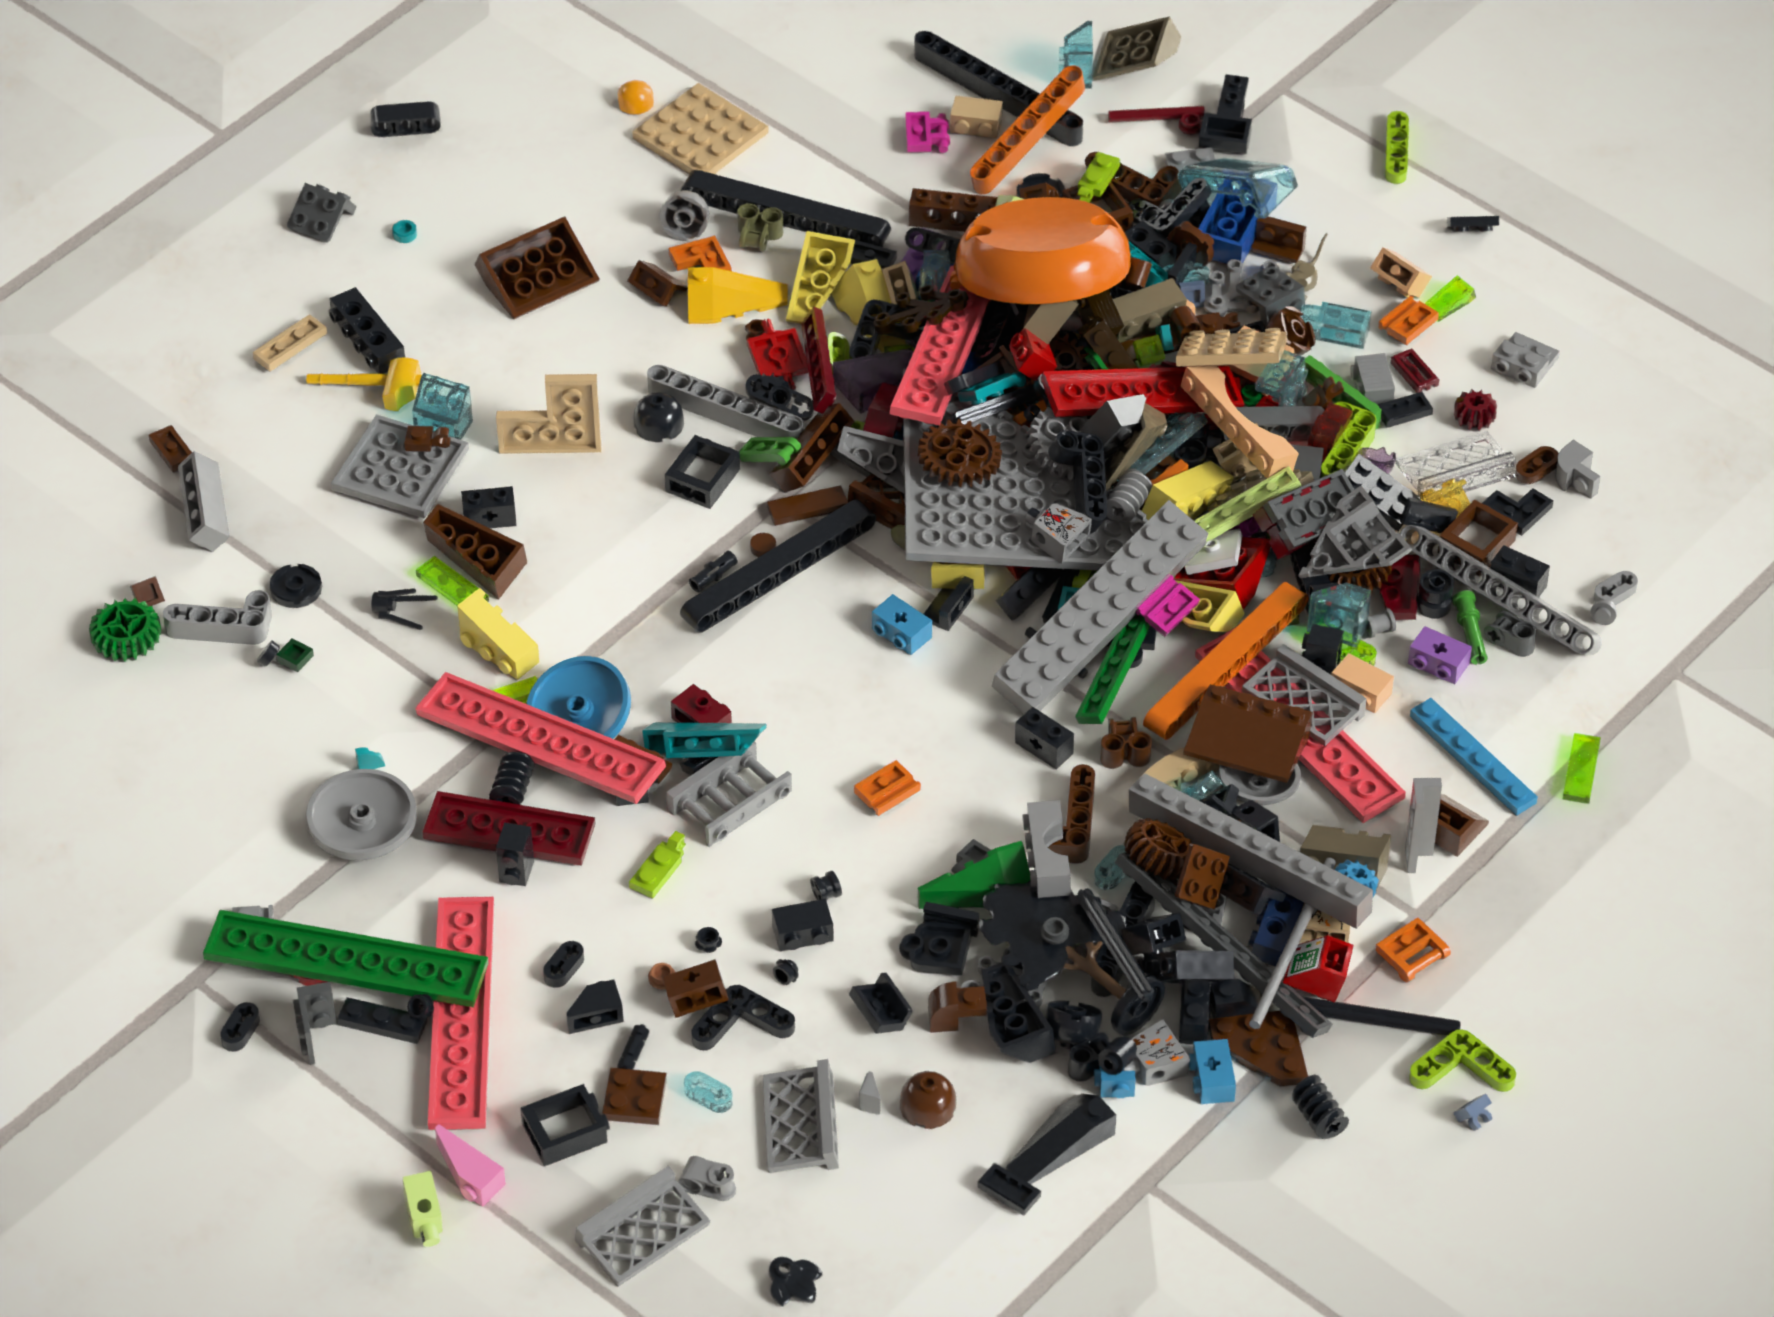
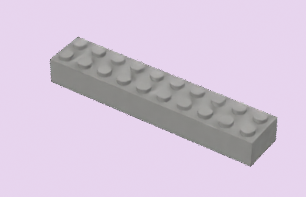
M1168 500L995 673L992 687L1023 714L1032 707L1041 711L1137 615V608L1171 575L1174 577L1204 547L1209 533Z

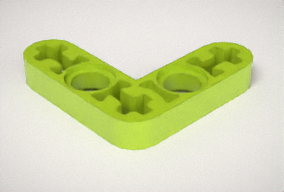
M1463 1029L1455 1030L1414 1062L1409 1075L1410 1083L1414 1087L1428 1089L1460 1063H1463L1497 1091L1506 1092L1511 1090L1516 1080V1070L1512 1065L1471 1032ZM1438 1055H1444L1450 1061L1442 1064L1438 1063L1434 1058ZM1483 1056L1488 1058L1490 1062L1481 1065L1474 1059Z

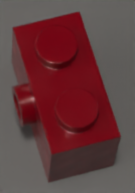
M695 684L689 686L671 701V718L677 723H732L730 709L725 704L716 701L706 690H701Z

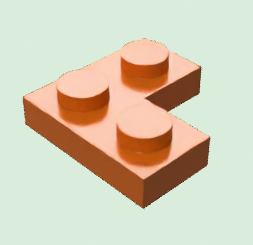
M716 236L669 248V256L677 271L698 265L732 271V267Z

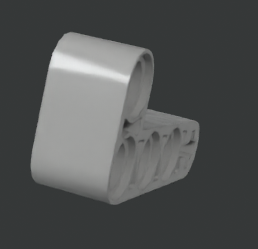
M255 590L247 595L243 609L171 604L164 609L163 618L167 635L174 639L256 645L264 642L267 638L272 611L268 593L262 590Z

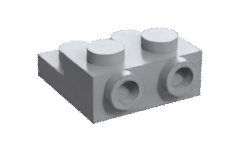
M1515 332L1508 341L1504 340L1493 353L1491 369L1536 388L1558 360L1560 351Z

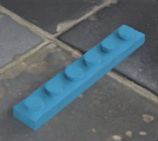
M1432 698L1411 709L1410 717L1516 816L1537 804L1538 796Z

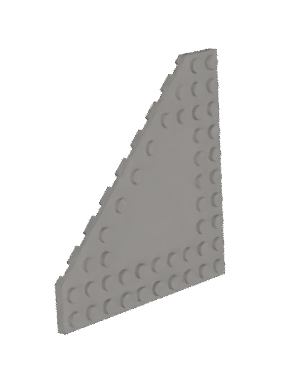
M958 393L952 394L941 423L945 426L947 425V420H950L953 424H956L953 421L954 412L973 406L971 401L960 402ZM1006 410L971 422L972 427L981 424V431L989 429V436L996 435V442L1001 443L1000 468H997L996 475L991 474L990 480L983 478L982 484L973 481L972 487L963 482L962 487H959L957 482H953L951 486H948V480L946 479L938 482V475L929 477L930 470L923 471V464H919V456H917L919 439L923 437V432H929L930 426L937 428V425L903 418L906 560L1099 570L1148 521L1146 514L1141 510L1135 514L1131 521L1117 522L1108 519L1106 516L1097 531L1090 534L1061 564L1032 542L1033 525L1026 522L1025 517L1032 507L1044 513L1055 503L1076 511L1074 477L1072 481H1069L1067 474L1059 478L1057 471H1054L1052 474L1049 473V466L1040 467L1043 461L1041 459L1034 460L1037 452L1029 451L1032 445L1027 442L1030 436L1027 434L1030 429L1026 425L1020 426ZM1111 488L1106 491L1107 498L1112 493Z

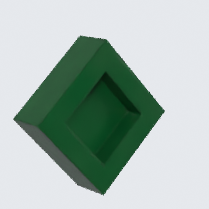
M291 638L276 654V660L280 664L299 672L314 656L313 648Z

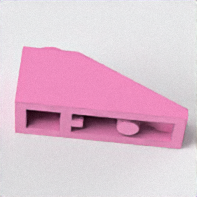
M438 1124L435 1127L437 1146L461 1194L468 1201H474L483 1207L506 1185L504 1168Z

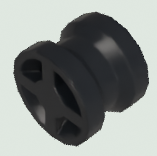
M830 870L823 877L815 876L810 879L811 888L817 900L826 899L827 901L832 896L837 898L842 895V888L834 871Z

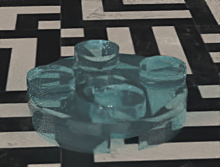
M1211 770L1181 792L1200 801L1206 797L1208 792L1211 793L1222 785L1223 782Z

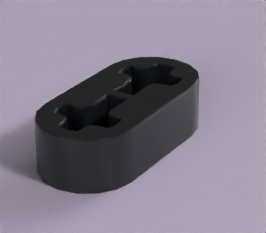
M577 941L564 942L547 961L543 968L544 981L548 986L553 988L564 986L584 962V948L582 944Z
M245 1002L239 1004L234 1009L220 1032L224 1049L235 1052L246 1046L260 1023L259 1010L255 1004Z

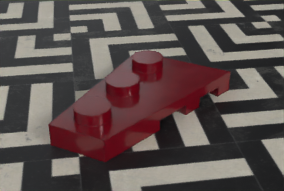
M1417 554L1405 555L1393 563L1391 575L1388 576V582L1382 583L1381 589H1379L1385 608L1391 609L1395 620H1416L1421 562L1420 556Z

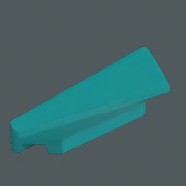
M656 722L643 729L642 733L644 748L656 751L659 754L666 753V758L742 756L766 729L767 725L766 723Z

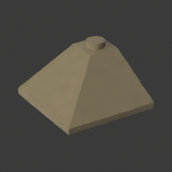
M1168 16L1108 31L1092 76L1093 81L1156 67L1176 54L1182 36L1171 17Z
M1147 403L1144 404L1140 424L1133 430L1132 436L1123 440L1119 444V449L1107 457V461L1104 464L1106 491L1139 459L1157 437L1161 438L1167 429L1164 413Z

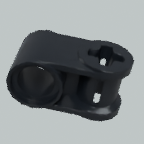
M1105 1032L1097 1033L1092 1038L1071 1048L1069 1052L1068 1075L1073 1080L1086 1081L1094 1076V1069H1099L1098 1056L1110 1043L1108 1041L1109 1036Z

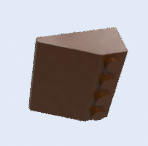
M565 216L480 253L474 264L487 288L513 319L600 280Z
M1210 684L1201 701L1183 755L1287 783L1309 739L1313 712Z

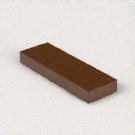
M839 485L768 501L767 508L773 524L776 526L830 514L847 504L848 500L842 486Z

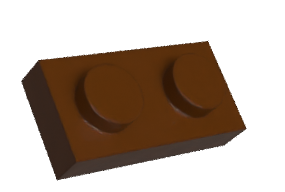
M170 425L149 434L150 443L173 473L179 471L178 465L192 452L173 426Z

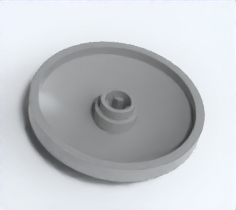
M355 769L337 774L322 783L309 800L306 816L311 837L324 851L343 859L368 860L384 856L400 847L408 839L415 827L417 812L414 796L402 780L380 770Z

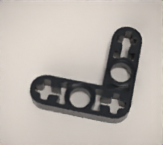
M1196 178L1188 184L1165 210L1141 198L1134 199L1128 203V206L1133 211V223L1138 224L1144 221L1167 238L1176 226L1180 225L1183 221H1187L1209 198L1212 188L1204 178ZM1187 205L1183 210L1179 211L1181 207ZM1156 215L1155 218H1153L1152 220L1148 221L1152 216Z
M732 985L726 989L729 1000L711 1006L693 1026L691 1037L695 1048L699 1050L712 1049L741 1017L775 1037L788 1038L795 1032V1017L790 1011L742 985ZM762 1007L767 1010V1013L758 1016L752 1013L755 1008ZM719 1013H723L728 1016V1018L722 1022H718L713 1019V1017Z

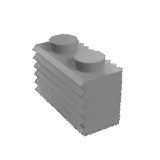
M1386 353L1355 356L1354 365L1350 367L1352 380H1357L1355 389L1359 390L1362 395L1377 405L1394 400L1395 385Z

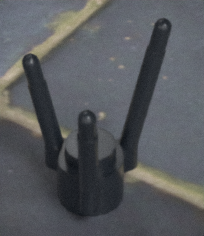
M415 588L378 591L372 595L371 607L372 612L378 613L379 619H388L422 630V625L389 613L390 611H395L396 602L435 601L438 597L436 595L401 596L416 593Z

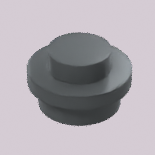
M1052 917L1042 925L1041 936L1047 943L1061 944L1069 936V927L1061 918Z

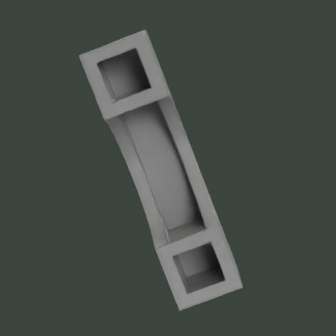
M1060 800L1027 803V814H1022L1023 830H1029V833H1025L1026 849H1031V851L1027 852L1028 867L1034 868V870H1030L1031 887L1037 888L1038 898L1071 895V875L1068 856L1057 854L1048 848L1052 843L1063 839Z

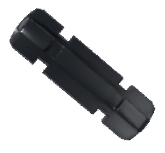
M644 1024L634 1026L622 1052V1057L618 1061L617 1068L634 1069L650 1033Z

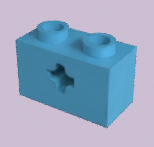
M894 594L872 611V629L874 632L910 655L932 638V620Z
M1228 1039L1194 1042L1193 1053L1188 1054L1190 1057L1189 1069L1190 1071L1195 1070L1196 1076L1192 1078L1194 1094L1199 1093L1201 1105L1235 1102L1236 1081Z

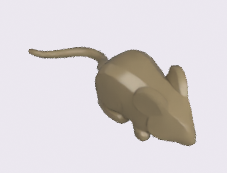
M1328 233L1323 236L1311 263L1299 260L1292 267V273H1286V275L1304 286V292L1313 289L1317 285L1318 273L1314 265Z

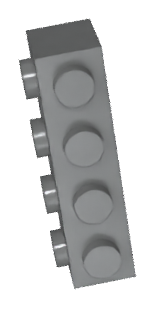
M193 451L178 465L189 541L196 543L198 546L214 552L230 537L218 462Z

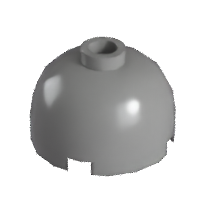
M686 190L670 195L663 203L659 217L664 226L663 229L668 235L680 241H688V238H698L707 227L710 214L705 200L697 193Z

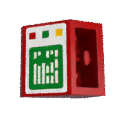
M1329 935L1298 944L1284 974L1282 983L1294 989H1300L1316 995L1321 999L1336 1002L1347 977L1354 945Z

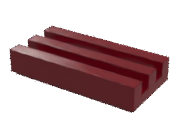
M1412 348L1391 357L1390 363L1416 393L1422 392V389L1430 390L1431 385L1434 387L1439 386L1440 379ZM1419 370L1423 373L1427 380L1418 372Z

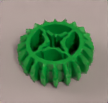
M124 598L122 602H117L114 599L111 605L105 603L103 609H97L96 615L92 616L91 624H89L91 643L95 646L97 652L102 653L105 658L112 656L114 661L122 658L126 662L127 658L130 657L136 660L140 654L146 656L147 650H154L155 644L159 643V635H161L160 619L157 613H155L153 606H148L145 601L139 603L136 598L132 601Z

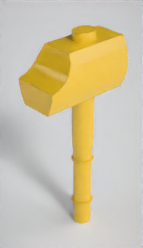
M396 358L390 360L387 374H307L306 382L307 384L385 386L382 395L385 409L399 411L402 406L416 398L418 386L423 384V375L421 374L418 360Z

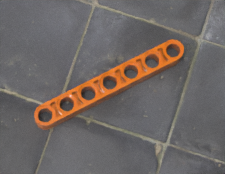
M1075 65L1065 67L972 166L970 175L975 192L978 194H988L993 191L1083 94L1085 84L1081 68Z

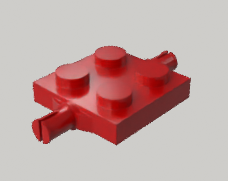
M764 319L761 325L765 333L747 339V346L757 373L759 375L764 373L766 376H770L772 373H774L775 377L783 376L784 380L789 382L790 388L795 390L796 385L792 377L808 373L806 355L795 328L784 331L774 330L771 319H767V322Z

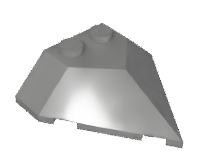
M1359 486L1339 500L1335 507L1337 512L1332 521H1328L1310 553L1311 559L1307 567L1302 568L1299 577L1306 578L1390 566L1410 553L1412 549L1400 533H1396L1381 515L1374 501L1364 488Z

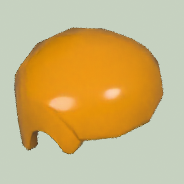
M631 80L622 84L618 89L619 107L625 113L642 114L648 112L654 105L652 88L644 81Z

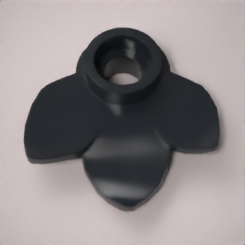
M788 1257L775 1258L768 1269L772 1280L770 1288L772 1298L782 1307L790 1301L791 1297L803 1302L814 1303L816 1299L814 1281L822 1277L821 1269L816 1264L805 1259L793 1261ZM779 1267L786 1268L788 1273L781 1272Z

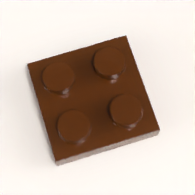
M610 1068L602 1114L606 1115L608 1121L659 1125L667 1072Z

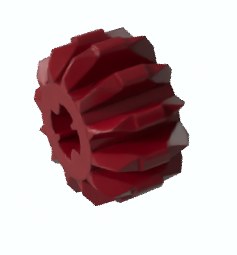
M1471 388L1469 393L1462 392L1455 401V420L1459 421L1460 426L1467 425L1469 430L1476 428L1480 431L1482 427L1489 428L1490 424L1496 419V400L1492 399L1491 393L1484 394L1482 390L1475 392Z

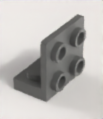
M330 982L298 987V999L293 1000L302 1056L308 1055L310 1065L315 1064L310 1029L324 1028L337 1024Z

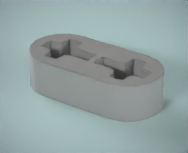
M1621 571L1601 582L1595 588L1594 602L1605 599L1617 605L1636 593L1637 576L1630 571Z

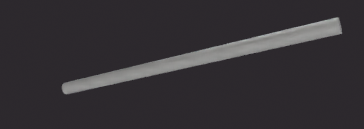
M1326 858L1324 865L1334 869L1336 861L1333 858ZM1305 903L1249 1022V1025L1254 1029L1260 1028L1315 910L1314 907Z

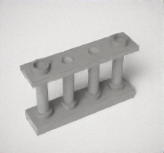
M754 741L742 756L718 757L666 792L667 809L673 815L685 809L705 825L706 844L710 847L716 842L725 839L729 833L779 799L787 797L792 791V774L787 771L776 778L757 761L756 742ZM749 767L767 785L756 792L737 773ZM728 781L747 799L735 806L716 787ZM708 795L726 813L714 820L695 801L702 796Z

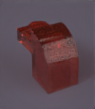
M1329 402L1322 415H1318L1307 445L1324 448L1322 463L1353 416L1352 410Z

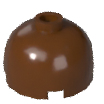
M1287 306L1271 317L1267 329L1279 328L1280 332L1287 331L1286 345L1294 348V357L1296 358L1311 350V347L1315 345V333L1309 321L1305 323L1300 317L1304 315L1300 310Z
M935 1071L916 1073L905 1082L901 1090L900 1110L902 1116L911 1125L916 1126V1123L924 1125V1129L942 1127L952 1119L953 1112L956 1109L957 1097L954 1087L944 1075Z

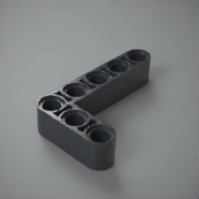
M875 299L865 304L849 350L850 368L854 372L865 373L870 369L882 336L876 333L874 327L875 317L870 315L887 312L891 316L911 308H899L896 304ZM925 319L919 325V327H925L927 319ZM895 323V329L885 335L911 341L917 335H921L923 330L918 328L915 332L906 333L902 323ZM979 329L975 339L976 342L973 343L971 348L972 352H976L983 336L981 329ZM864 335H871L872 337H870V338H865V337H863V336H864ZM857 356H864L865 358H864V359H858V358H856V357H857Z

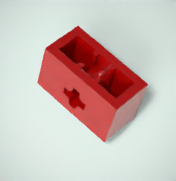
M1023 328L1020 333L1013 336L1009 347L1018 371L1035 380L1043 371L1055 370L1057 364L1049 344H1046L1026 328Z

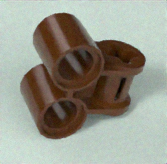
M1131 717L1130 720L1119 721L1109 718V734L1101 739V764L1109 769L1119 768L1124 763V760H1128L1135 767H1143L1149 764L1151 761L1152 739L1147 733L1137 730L1136 717Z

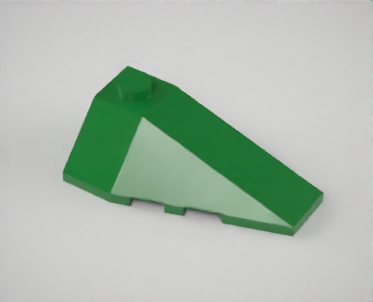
M1022 841L994 848L987 852L989 857L975 864L972 860L965 863V868L954 875L946 873L918 887L917 905L919 909L924 908L925 902L955 908L984 907L983 896L994 891L996 883L1014 884L1029 882L1030 869Z

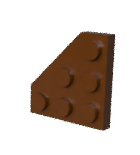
M1280 1011L1267 1012L1259 1029H1254L1249 1025L1253 1014L1209 1019L1208 1028L1211 1040L1228 1039L1230 1055L1237 1058V1062L1255 1073L1259 1071L1271 1078L1270 1081L1279 1087L1297 1085L1304 1078L1308 1077L1295 1022L1284 1016Z

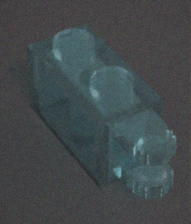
M1322 302L1321 306L1304 304L1301 309L1304 315L1300 317L1305 323L1308 321L1311 323L1315 331V340L1364 349L1370 330L1372 311L1328 302Z

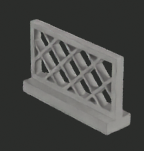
M1284 644L1277 649L1276 657L1242 686V692L1267 700L1289 698V706L1300 707L1311 712L1328 711L1329 718H1314L1313 713L1310 737L1324 746L1354 719L1359 721L1365 716L1367 698ZM1277 667L1285 673V676L1271 677L1270 672ZM1287 683V690H1272V684ZM1291 683H1300L1306 687V690H1291ZM1257 684H1268L1269 691H1257L1253 687ZM1307 697L1308 704L1293 705V698ZM1311 697H1321L1327 703L1312 704ZM1332 710H1341L1347 715L1345 717L1333 718ZM1330 725L1331 730L1324 735L1316 730L1315 726Z
M817 1060V1067L763 1075L769 1173L825 1164L828 1170L838 1169L839 1157L834 1080L829 1060ZM814 1077V1082L807 1089L798 1085L803 1078ZM783 1082L787 1085L777 1094L771 1090V1083ZM792 1089L801 1093L794 1103L785 1099ZM807 1098L815 1102V1106L808 1113L799 1108ZM779 1103H782L788 1109L778 1117L772 1113V1110ZM795 1112L803 1118L795 1126H792L786 1120ZM808 1122L817 1126L810 1136L800 1131ZM780 1126L789 1130L788 1134L781 1141L773 1136ZM795 1136H798L804 1142L794 1150L787 1144ZM812 1145L818 1149L819 1156L805 1157L802 1153ZM782 1149L791 1154L785 1161L775 1162L774 1157Z
M667 1166L576 1227L575 1242L581 1249L584 1247L619 1287L709 1226L710 1219L675 1180V1173ZM674 1190L681 1199L680 1206L663 1204V1197ZM646 1208L657 1209V1221L640 1219L641 1211ZM661 1211L679 1212L677 1224L660 1222ZM682 1213L694 1214L700 1222L694 1226L681 1225ZM623 1223L636 1225L634 1237L618 1235V1227ZM638 1227L656 1228L655 1239L637 1237ZM659 1228L675 1230L676 1237L670 1242L658 1240ZM600 1239L611 1240V1252L598 1251L593 1244ZM616 1241L633 1243L632 1254L614 1253ZM636 1244L653 1246V1253L648 1257L635 1256ZM613 1260L630 1262V1269L619 1276L612 1267Z

